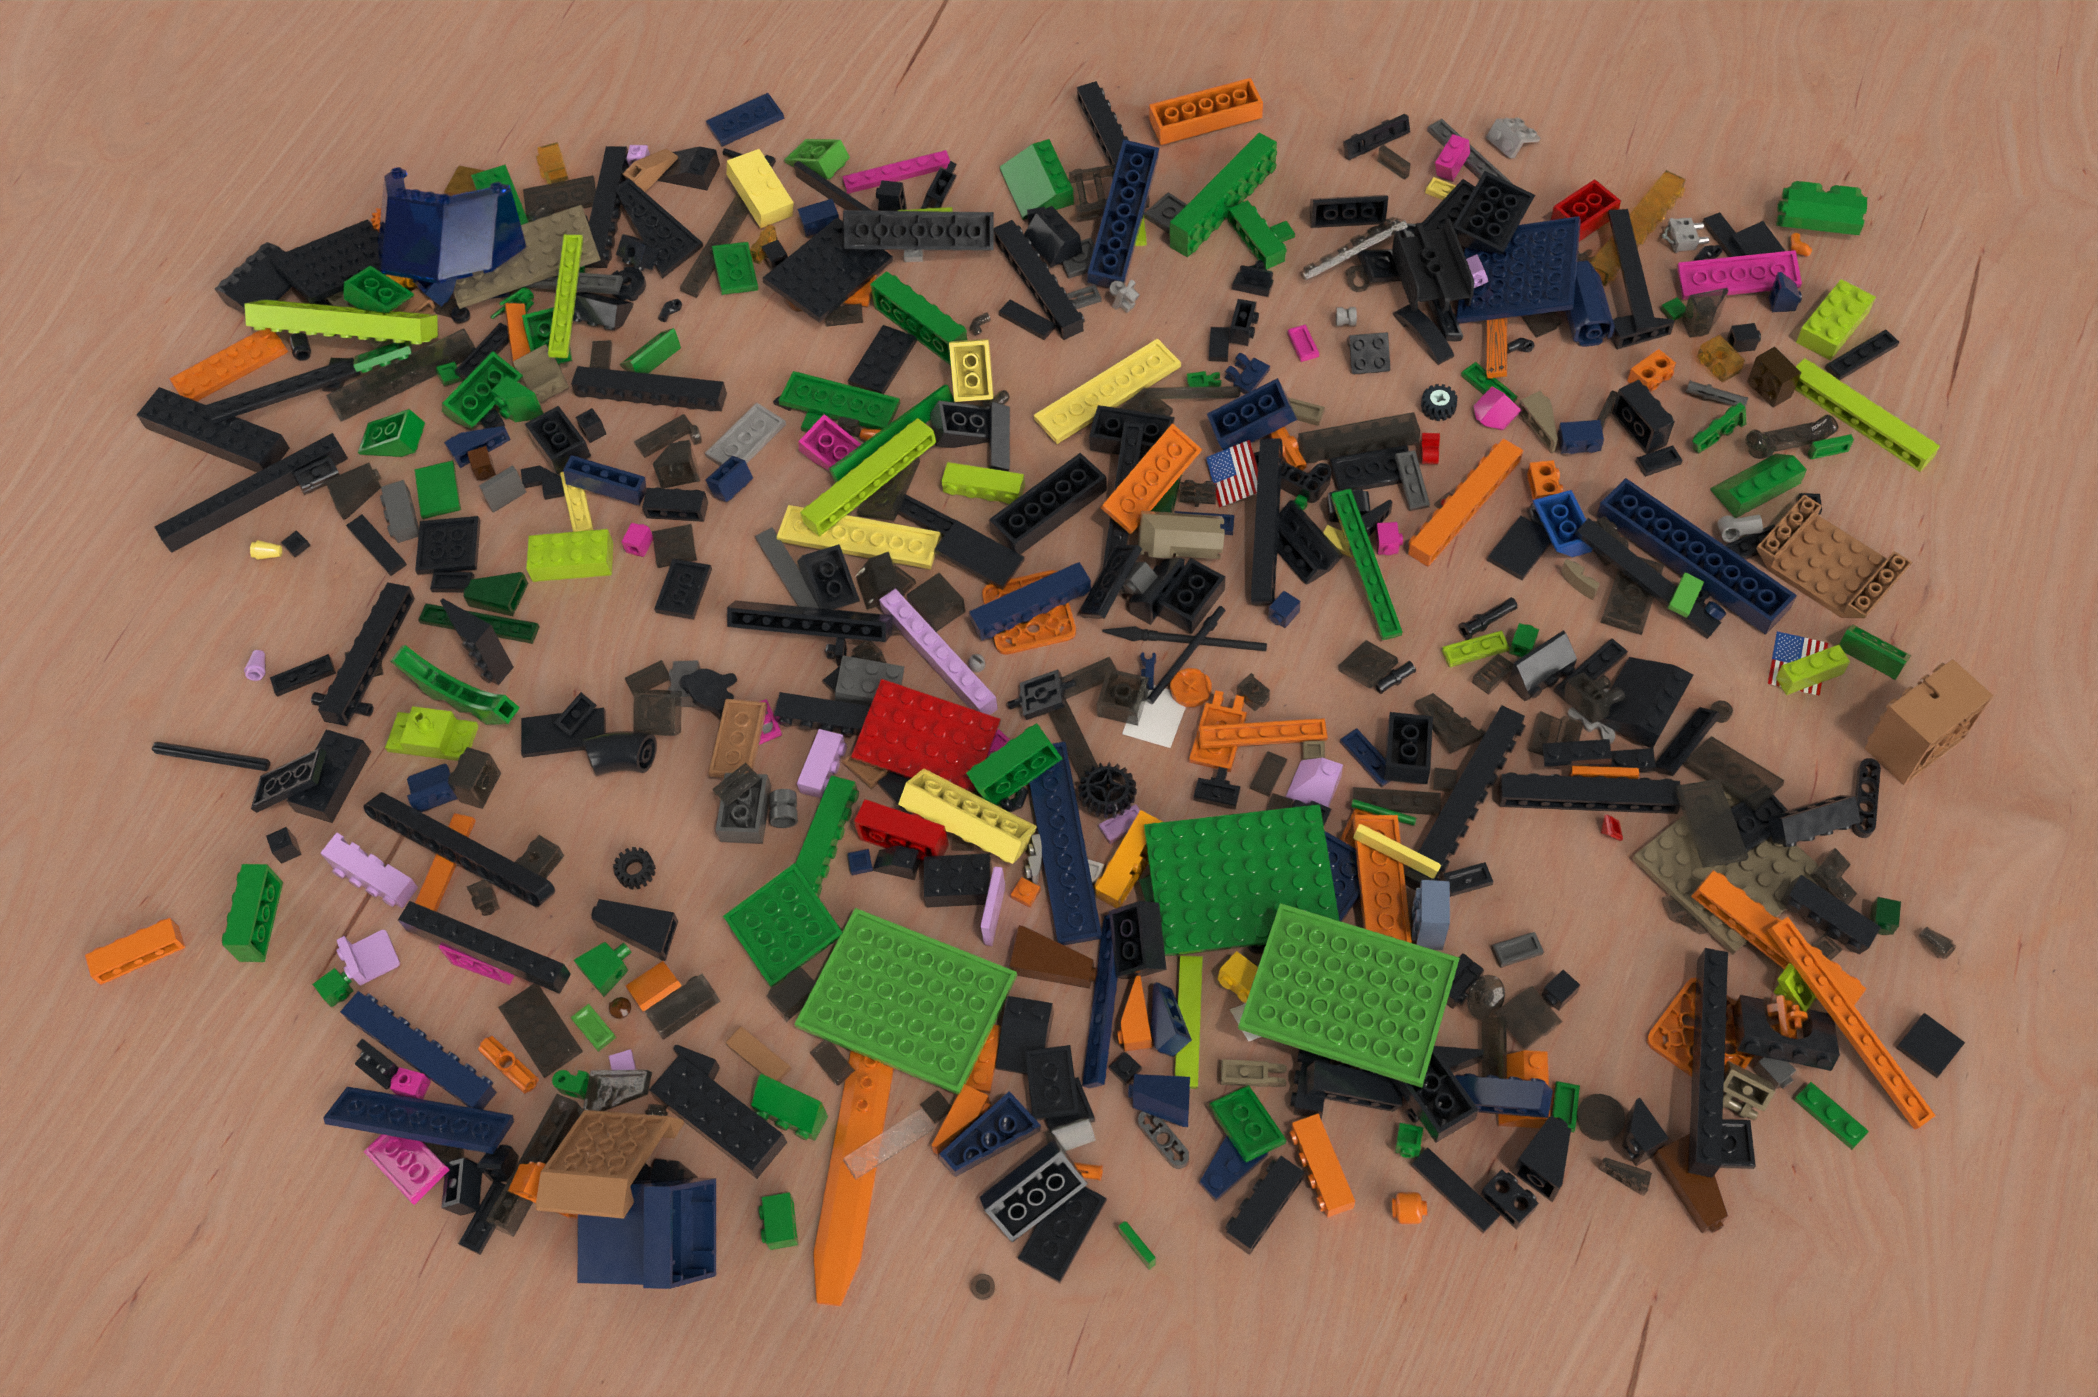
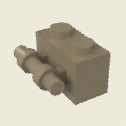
M1727 1061L1724 1066L1723 1108L1728 1107L1736 1111L1737 1115L1743 1118L1748 1117L1755 1120L1758 1112L1751 1108L1754 1106L1765 1111L1776 1092L1772 1082L1730 1061ZM1734 1096L1744 1102L1741 1104L1733 1100L1732 1097Z

